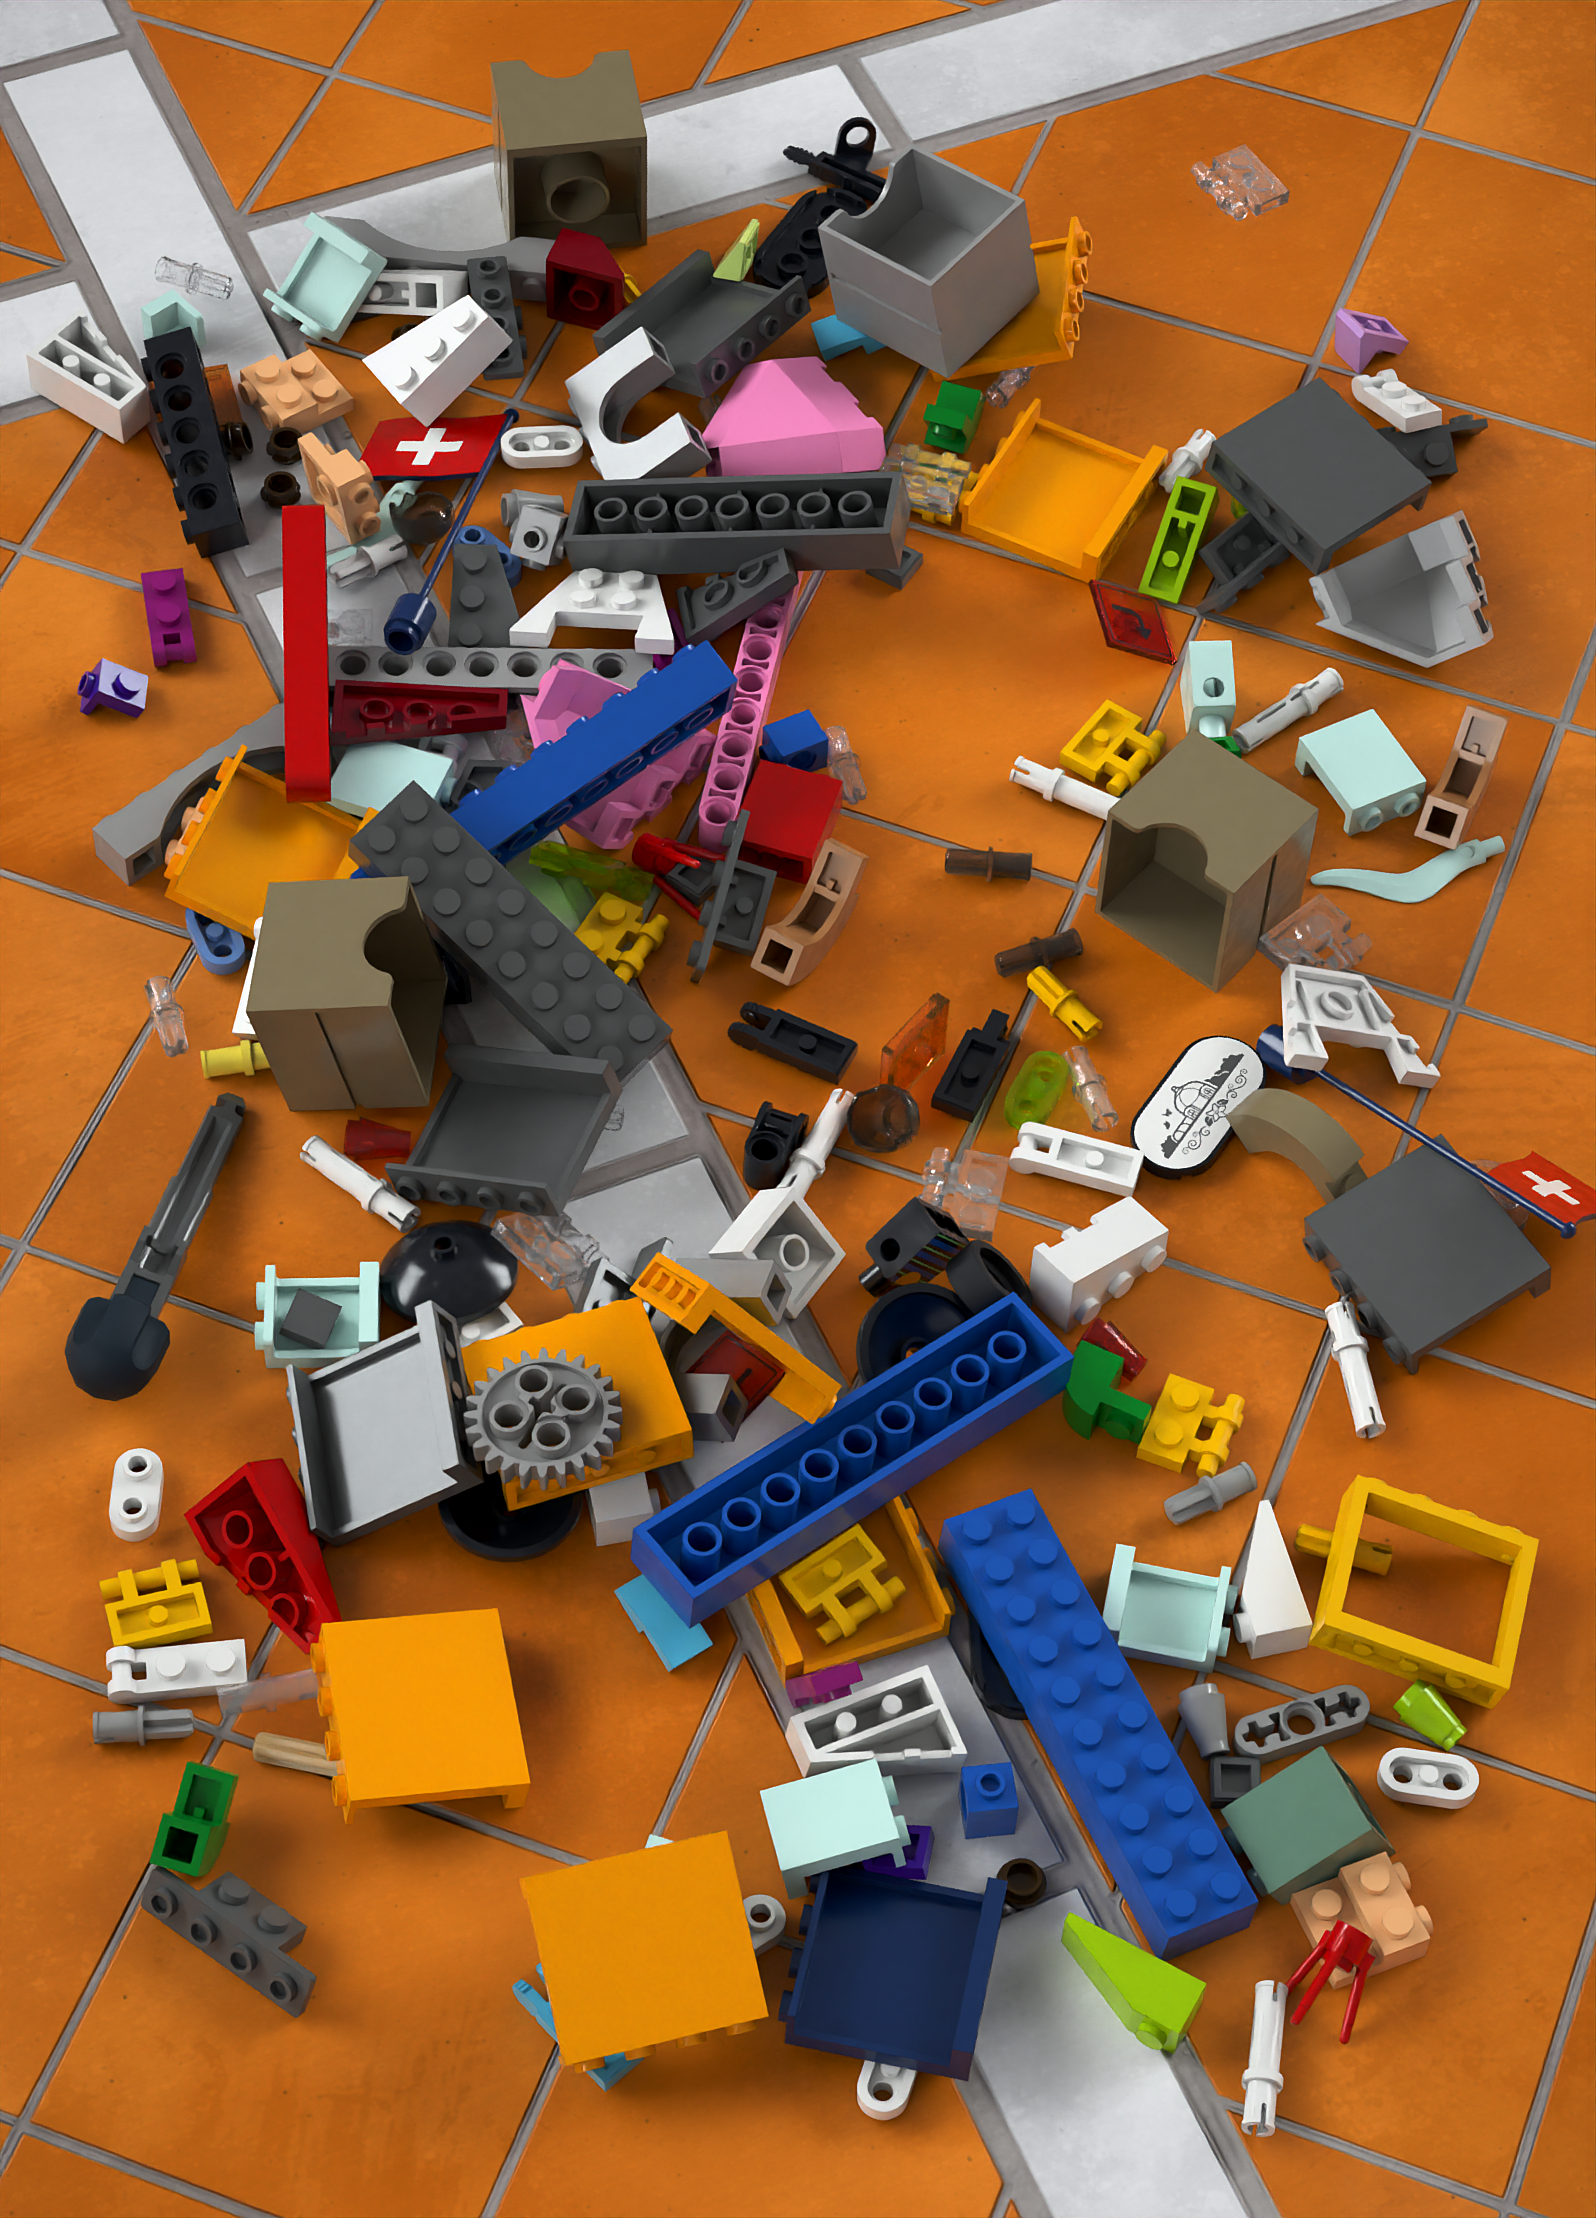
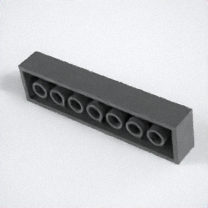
M902 471L579 480L563 544L573 572L595 568L602 572L623 573L631 570L640 571L643 574L737 572L742 563L783 547L793 557L796 571L899 569L911 504Z
M414 780L349 840L348 856L370 878L409 876L432 938L552 1054L609 1060L623 1088L668 1044L673 1029Z

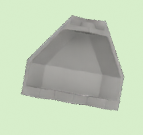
M1463 510L1404 534L1308 579L1313 589L1315 600L1325 617L1315 625L1426 668L1490 641L1494 637L1492 624L1484 619L1481 608L1488 605L1485 583L1482 576L1478 575L1474 563L1481 561L1479 548Z

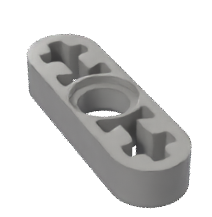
M1340 1685L1245 1716L1236 1725L1232 1741L1233 1751L1237 1757L1260 1758V1765L1357 1734L1366 1724L1370 1710L1369 1699L1361 1689L1355 1686ZM1339 1703H1344L1347 1709L1356 1708L1354 1716L1349 1718L1345 1712L1337 1713ZM1302 1715L1313 1722L1315 1730L1307 1735H1299L1289 1728L1287 1721L1293 1716ZM1330 1716L1328 1726H1325V1717ZM1274 1724H1277V1730H1278V1732L1272 1734V1733H1273V1729H1274ZM1254 1732L1257 1738L1265 1737L1263 1747H1258L1254 1741L1247 1742L1248 1733Z

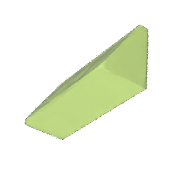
M752 219L726 251L713 273V277L740 282L744 279L757 251L760 225L758 219Z

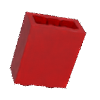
M760 759L738 812L739 815L741 809L750 811L737 859L776 871V877L807 885L826 839H830L842 809L843 781L831 778L825 774H815L792 768L783 763H774Z

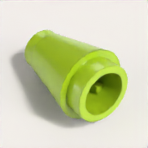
M1420 1679L1393 1706L1401 1715L1399 1718L1401 1722L1437 1745H1441L1447 1752L1467 1732V1729L1461 1724V1721L1433 1684L1427 1686Z

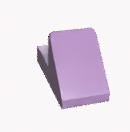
M1340 308L1336 313L1335 351L1358 374L1362 373L1375 353L1382 354L1383 351L1401 354L1409 343L1385 317Z

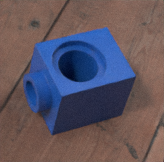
M807 709L763 726L762 745L759 746V756L762 760L783 763L792 768L814 772L827 767L829 739L810 710Z
M1011 1762L961 1767L958 1798L965 1839L1015 1834L1019 1805Z

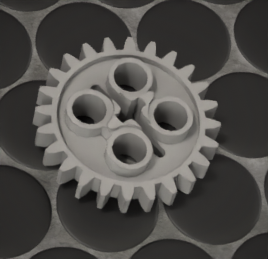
M541 1348L538 1359H531L524 1350L521 1351L520 1363L515 1364L509 1358L504 1357L502 1358L504 1368L502 1372L489 1367L486 1369L488 1383L484 1381L474 1382L475 1395L467 1396L468 1412L464 1413L468 1446H473L475 1461L485 1460L486 1472L488 1474L501 1469L502 1483H508L516 1475L520 1477L521 1489H526L531 1480L534 1479L539 1481L541 1490L546 1491L549 1479L556 1478L558 1484L565 1488L567 1485V1475L573 1474L580 1481L585 1480L584 1467L586 1465L599 1471L601 1469L600 1455L612 1457L614 1454L613 1442L621 1440L620 1425H623V1412L619 1391H613L611 1376L601 1378V1368L598 1363L587 1369L585 1368V1357L582 1354L572 1362L567 1361L565 1349H561L555 1359L548 1357L546 1348Z

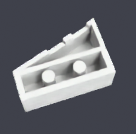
M467 295L362 361L397 401L424 426L428 427L513 340L488 313Z
M1131 1196L1093 1215L1090 1219L1093 1225L1081 1232H1078L1073 1226L1063 1231L1061 1237L1064 1241L1050 1248L1043 1242L1034 1247L1029 1289L1033 1298L1032 1303L1065 1333H1068L1079 1323L1082 1325L1089 1323L1098 1314L1104 1303L1112 1297L1117 1299L1123 1296L1138 1276L1145 1271L1150 1273L1156 1270L1167 1256L1166 1245L1169 1230Z

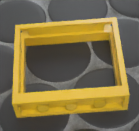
M1357 1475L1341 1499L1308 1644L1413 1682L1420 1679L1427 1686L1433 1684L1438 1691L1493 1709L1510 1688L1539 1539L1525 1535L1514 1527L1500 1526L1480 1519L1470 1511L1455 1510L1435 1503L1425 1495L1410 1494L1388 1486L1380 1479ZM1364 1513L1511 1565L1491 1665L1342 1612Z

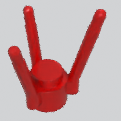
M644 833L634 845L632 862L643 868L642 878L654 883L698 921L701 913L700 910L660 875L661 873L667 874L675 867L676 863L695 869L699 868L701 865L700 861L687 855L713 861L717 859L724 861L725 855L679 843L668 837L662 839L651 833Z
M1337 1920L1331 1932L1325 1930L1318 1945L1285 1983L1288 1988L1287 1996H1289L1321 1958L1325 1961L1292 2015L1290 2021L1293 2025L1300 2024L1335 1968L1349 1974L1353 1966H1355L1357 1969L1339 2041L1342 2044L1349 2042L1367 1973L1376 1958L1367 1952L1373 1942L1372 1938L1341 1920Z

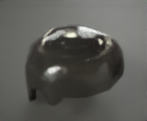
M425 491L412 495L406 492L399 506H396L394 502L389 504L390 517L395 532L410 544L425 546L435 543L450 531L455 522L453 504L442 493Z
M880 1084L869 1090L859 1091L854 1096L847 1111V1130L856 1145L869 1152H896L913 1142V1138L917 1135L920 1127L919 1107L909 1091L894 1084Z

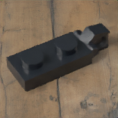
M992 1009L982 1030L975 1027L971 1030L967 1029L931 1100L932 1108L973 1123L1008 1055L1010 1041L1004 1039L1008 1031V1014Z

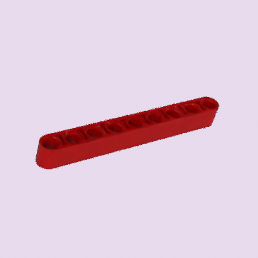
M325 505L282 506L286 800L287 803L331 802Z

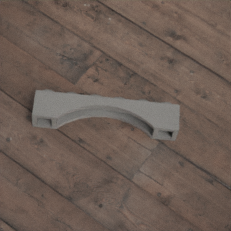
M324 216L325 219L331 221L388 260L383 270L467 271L468 259L505 256L513 299L546 302V258L556 240L521 236L504 244L484 249L437 251L415 247L394 240L376 230L365 220ZM468 279V294H471Z
M284 702L274 705L268 713L250 725L241 727L233 736L218 746L209 748L201 757L183 769L174 771L165 781L148 792L139 794L133 802L113 815L104 817L98 825L92 828L96 856L128 886L162 865L165 860L167 846L181 826L186 808L188 806L196 808L200 798L205 797L209 788L218 790L221 782L215 780L225 757L228 756L234 759L242 744L248 747L242 762L268 775L285 773Z

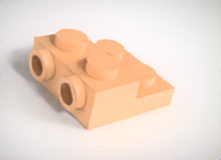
M311 349L284 362H281L273 354L240 370L239 394L246 405H253L259 412L263 424L269 431H275L282 427H291L298 430L302 435L354 410L353 397Z
M312 432L298 438L311 497L317 504L325 505V514L346 540L353 545L380 531L381 520L376 515V513L380 512V506L374 496L373 489L369 485L374 480L367 464L363 460L357 462L347 449L335 454L328 443L322 445Z
M1386 1852L1342 1867L1338 1877L1295 1892L1291 1896L1290 1904L1313 1950L1318 1945L1325 1930L1331 1932L1337 1920L1355 1927L1373 1939L1367 1952L1376 1958L1367 1973V1977L1425 1956L1431 1939L1429 1935L1433 1934V1924L1428 1911L1423 1905L1414 1907L1407 1894V1891L1411 1890V1882L1405 1867L1401 1862L1392 1864ZM1321 1958L1319 1962L1323 1966L1325 1961ZM1353 1966L1349 1974L1335 1968L1328 1978L1333 1990L1353 1983L1357 1968Z

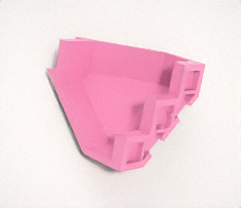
M817 356L772 359L748 364L742 369L702 434L713 460L706 465L707 477L860 473L888 469L883 427L873 417L867 418L857 407L859 401L841 382H834L825 372L827 366Z
M559 659L557 665H553L551 670L547 671L540 680L537 696L520 695L534 749L548 740L555 743L567 735L566 729L577 719L583 716H587L589 719L602 711L601 706L611 696L618 692L626 695L631 689ZM704 728L652 765H647L646 769L565 823V825L602 849H623L634 838V833L630 830L643 818L651 822L672 802L671 792L681 782L689 786L700 775L715 746L717 736Z

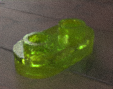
M1039 1051L1026 1059L1005 1098L1004 1116L1012 1127L1020 1130L1021 1125L1026 1122H1035L1042 1125L1047 1122L1067 1085L1069 1068L1062 1056L1051 1051ZM1045 1077L1050 1079L1051 1081L1044 1082L1042 1079L1039 1078ZM1027 1110V1111H1030V1112H1032V1113H1023V1112H1021V1111Z

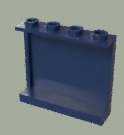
M847 1866L811 1875L809 1893L816 1894L814 1906L804 1904L798 1935L806 1936L804 1948L794 1947L788 1978L796 1979L794 1990L783 1991L778 2013V2021L787 2023L785 2044L968 2081L997 1944L1008 1881L988 1877L985 1894H979Z

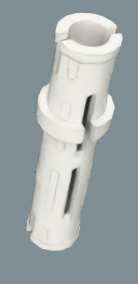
M1327 668L1311 681L1305 684L1298 683L1290 689L1289 694L1285 698L1262 711L1247 723L1234 729L1231 732L1233 734L1231 737L1242 753H1249L1259 744L1268 740L1303 716H1311L1317 712L1318 706L1343 691L1344 688L1342 686L1344 682L1342 677L1335 669Z
M1021 755L1016 759L1014 765L1030 774L1026 775L1012 769L1009 776L1010 782H1016L1042 793L1045 800L1053 802L1054 799L1106 821L1108 810L1120 800L1118 797L1065 776V771L1057 767L1054 770L1048 769L1025 759Z
M839 1088L832 1091L830 1099L802 1147L794 1150L790 1156V1167L776 1189L794 1187L804 1199L812 1182L815 1179H819L824 1173L826 1158L852 1113L858 1107L859 1103L855 1095L846 1091L840 1102L839 1098L843 1093V1089Z
M318 1135L311 1137L303 1145L302 1149L307 1151L309 1155L301 1152L300 1159L353 1195L361 1202V1207L368 1213H377L402 1233H407L416 1225L419 1220L416 1217L421 1215V1209L393 1191L392 1184L384 1178L378 1180L359 1165L331 1147Z
M1346 1301L1344 1304L1346 1311L1344 1312L1342 1302H1337L1325 1309V1316L1328 1319L1334 1343L1333 1347H1331L1332 1357L1335 1361L1339 1362L1354 1419L1356 1435L1360 1438H1365V1429L1367 1428L1368 1437L1373 1438L1386 1430V1424L1383 1421L1366 1355L1369 1352L1368 1342L1360 1334L1354 1304Z
M1272 1980L1260 1981L1255 1985L1256 1995L1249 2066L1242 2075L1241 2083L1243 2089L1246 2090L1241 2129L1246 2134L1251 2135L1253 2125H1257L1256 2137H1267L1274 2134L1277 2094L1283 2089L1284 2081L1282 2074L1279 2073L1288 1988L1279 1982L1276 1993H1273L1274 1981Z

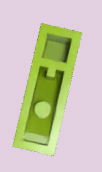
M1177 476L1138 589V594L1178 606L1198 560V551L1205 544L1220 501L1217 487Z
M1069 1912L1064 1921L1061 1938L1062 1944L1128 2031L1134 2033L1142 2044L1151 2049H1164L1175 2054L1202 2005L1207 1983Z

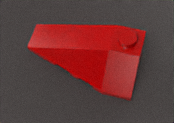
M283 1458L247 1462L183 1514L205 1555L216 1566L223 1565L238 1580L236 1586L245 1595L252 1594L267 1609L268 1618L306 1655L310 1654L311 1644L318 1643L322 1623L343 1622L316 1534L310 1531L305 1498Z

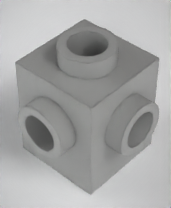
M537 504L523 505L520 517L515 519L510 529L509 541L512 543L510 554L522 557V565L545 571L546 566L561 565L562 559L565 560L568 557L563 544V538L569 515Z

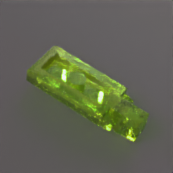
M545 840L532 848L529 860L530 864L542 867L541 872L546 875L565 878L568 874L582 878L583 885L599 890H606L609 886L614 890H618L623 899L644 902L649 899L654 878L653 873L626 866V862L550 840Z

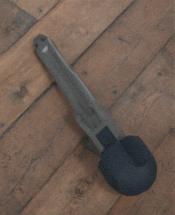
M225 1093L218 1096L215 1106H209L176 1176L171 1177L148 1226H144L110 1299L102 1297L90 1298L79 1312L67 1338L65 1356L76 1386L94 1398L118 1401L137 1394L152 1379L170 1345V1331L166 1324L158 1320L187 1259L188 1249L214 1196L212 1190L244 1125L243 1115L246 1105L243 1098Z

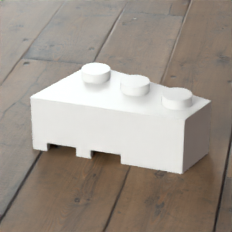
M81 308L26 354L31 389L119 442L126 443L151 421L147 386L121 355L117 356L108 346L107 338L101 331L97 332L88 322V316Z
M928 1665L790 1717L785 1735L803 1778L875 1758L877 1759L881 1776L961 1772V1767H963L968 1755Z

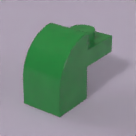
M942 381L936 404H927L923 420L928 426L924 444L965 454L977 431L986 402L982 391Z
M1081 1340L1073 1354L1074 1361L1069 1382L1066 1384L1062 1395V1410L1068 1424L1075 1432L1087 1440H1090L1098 1426L1117 1439H1128L1140 1444L1150 1421L1152 1406L1117 1391L1121 1383L1125 1358Z
M193 1761L187 1762L174 1810L162 1815L149 1863L195 1877L204 1876L209 1873L221 1852L229 1830L230 1823L226 1821L239 1774Z

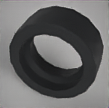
M979 1239L973 1240L947 1262L946 1273L949 1282L960 1299L975 1315L1012 1292H1015L1029 1308L1032 1307L1033 1298L1022 1275L999 1250L989 1243Z

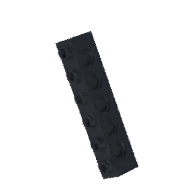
M191 327L143 340L147 357L141 358V364L147 382H154L155 389L148 392L155 414H162L163 421L157 422L156 425L163 446L169 445L171 453L164 455L171 479H178L179 486L172 489L179 511H186L187 519L181 521V526L187 544L195 543L201 558L249 545L201 351Z

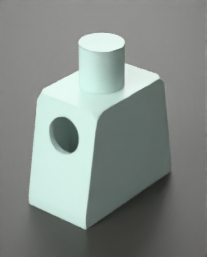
M1231 640L1189 641L1180 679V691L1187 734L1193 729L1208 738L1225 737L1226 734L1230 733L1236 709Z

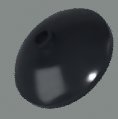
M443 1220L411 1231L389 1249L380 1265L379 1285L387 1306L405 1320L417 1324L415 1307L432 1300L456 1318L457 1325L489 1314L509 1297L517 1283L519 1264L513 1245L498 1230L474 1221Z
M911 1283L885 1293L867 1311L857 1336L856 1358L863 1383H868L906 1359L907 1351H911L913 1354L969 1320L975 1314L955 1292L931 1283Z
M482 1460L483 1483L438 1502L439 1515L445 1529L462 1548L487 1560L521 1562L540 1557L565 1541L579 1520L583 1505V1490L517 1509L515 1511L518 1514L515 1516H505L503 1513L509 1509L504 1498L500 1474L498 1470L488 1474L486 1472L485 1460Z

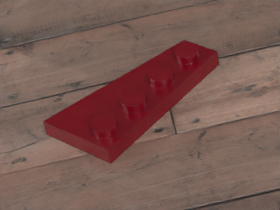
M336 679L330 746L506 729L508 689Z

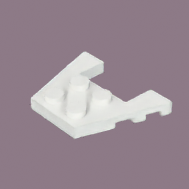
M595 568L574 571L509 630L510 646L548 648L557 626L637 630L635 635L636 653L674 654V636L657 575L643 574L635 570L623 573L602 572Z
M1288 964L1281 975L1284 1062L1286 1066L1321 1071L1329 1060L1322 1042L1332 1041L1349 1044L1355 1048H1362L1364 1046L1383 1049L1398 1083L1433 1088L1441 1077L1439 1071L1433 1064H1428L1426 1067L1416 1055L1420 1048L1411 1036L1400 1034L1391 1023L1395 1015L1363 975Z

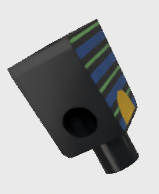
M914 1197L866 1243L865 1248L875 1263L860 1274L858 1278L864 1288L874 1297H878L892 1284L903 1286L911 1283H927L946 1269L947 1262L970 1241L949 1212Z

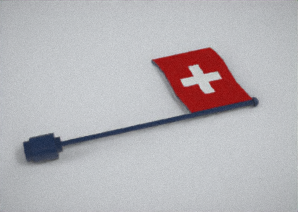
M509 408L504 414L467 418L437 417L428 427L424 426L415 417L379 421L360 460L367 464L374 481H442L477 477L420 594L406 593L401 595L383 629L385 643L390 650L397 654L410 655L419 650L433 626L437 612L435 606L427 597L501 448L502 436L510 429L512 423H516L519 420V413L516 409Z
M1277 1024L1270 1025L1260 1035L1256 1044V1051L1261 1056V1060H1263L1265 1065L1297 1085L1304 1084L1316 1077L1321 1078L1561 1231L1562 1238L1571 1239L1575 1236L1576 1226L1579 1223L1596 1219V1190L1534 1151L1523 1159L1499 1164L1486 1173L1325 1070L1315 1071L1286 1066L1284 1062L1283 1026Z

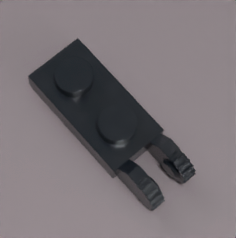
M752 1001L744 1003L739 1012L743 1020L750 1025H745L739 1021L734 1022L727 1031L730 1040L738 1044V1046L741 1045L750 1051L757 1049L762 1054L835 1085L839 1084L858 1052L856 1041L780 1009L775 1011Z

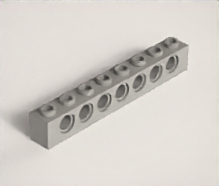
M328 646L330 713L333 712L336 679L508 689L507 715H525L520 695L537 696L540 680L547 671L551 670L553 665H557L559 659L633 690L637 687V681L645 673L653 669V654L636 653L635 649L421 647L410 655H400L388 647Z

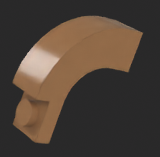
M1472 704L1467 705L1444 771L1435 789L1427 796L1414 836L1453 850L1460 846L1473 822L1498 760L1497 755L1510 720L1509 717Z
M833 838L826 839L803 894L792 911L781 922L766 926L750 967L787 986L796 984L806 978L832 948L845 927L860 896L855 892L870 857Z

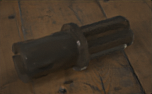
M990 846L988 851L950 848L945 854L944 868L947 874L984 876L986 881L990 882L991 877L1030 881L1032 853L993 851V847Z
M1075 928L1043 939L1035 936L1030 939L1028 944L997 953L994 956L995 968L997 973L1003 978L1036 969L1038 966L1048 968L1049 964L1082 955L1083 945Z

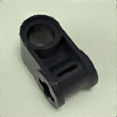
M764 1101L762 1103L754 1126L744 1146L743 1177L750 1187L755 1190L774 1189L781 1183L790 1165V1156L803 1143L809 1123V1115L800 1113L796 1116L774 1109L771 1102Z

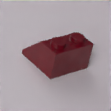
M566 228L561 229L546 258L547 318L598 331L625 309L624 273L600 237Z

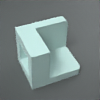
M173 289L141 308L143 331L146 339L191 327L199 348L206 344L202 314Z

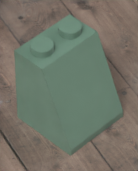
M1322 1745L1220 1810L1229 1826L1222 1829L1226 1839L1237 1855L1245 1852L1253 1865L1247 1871L1253 1885L1262 1897L1270 1894L1282 1906L1290 1902L1293 1893L1338 1877L1342 1867L1386 1852L1388 1857L1396 1854L1347 1771Z

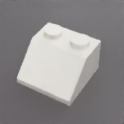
M794 1187L760 1190L708 1255L712 1259L775 1260L792 1287L783 1316L788 1319H795L846 1253Z

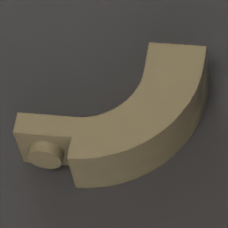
M1275 1088L1254 1090L1225 1116L1248 1153L1272 1151L1290 1159L1310 1178L1326 1204L1368 1179L1358 1163L1364 1156V1153L1353 1138L1324 1110L1297 1094Z

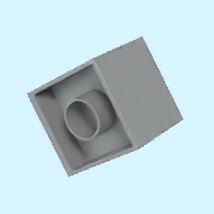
M910 143L890 162L888 177L883 191L877 201L866 212L858 216H850L846 211L838 209L818 227L837 320L946 378L951 377L1040 293L1033 249L1029 247L1032 241L1025 200L913 143Z

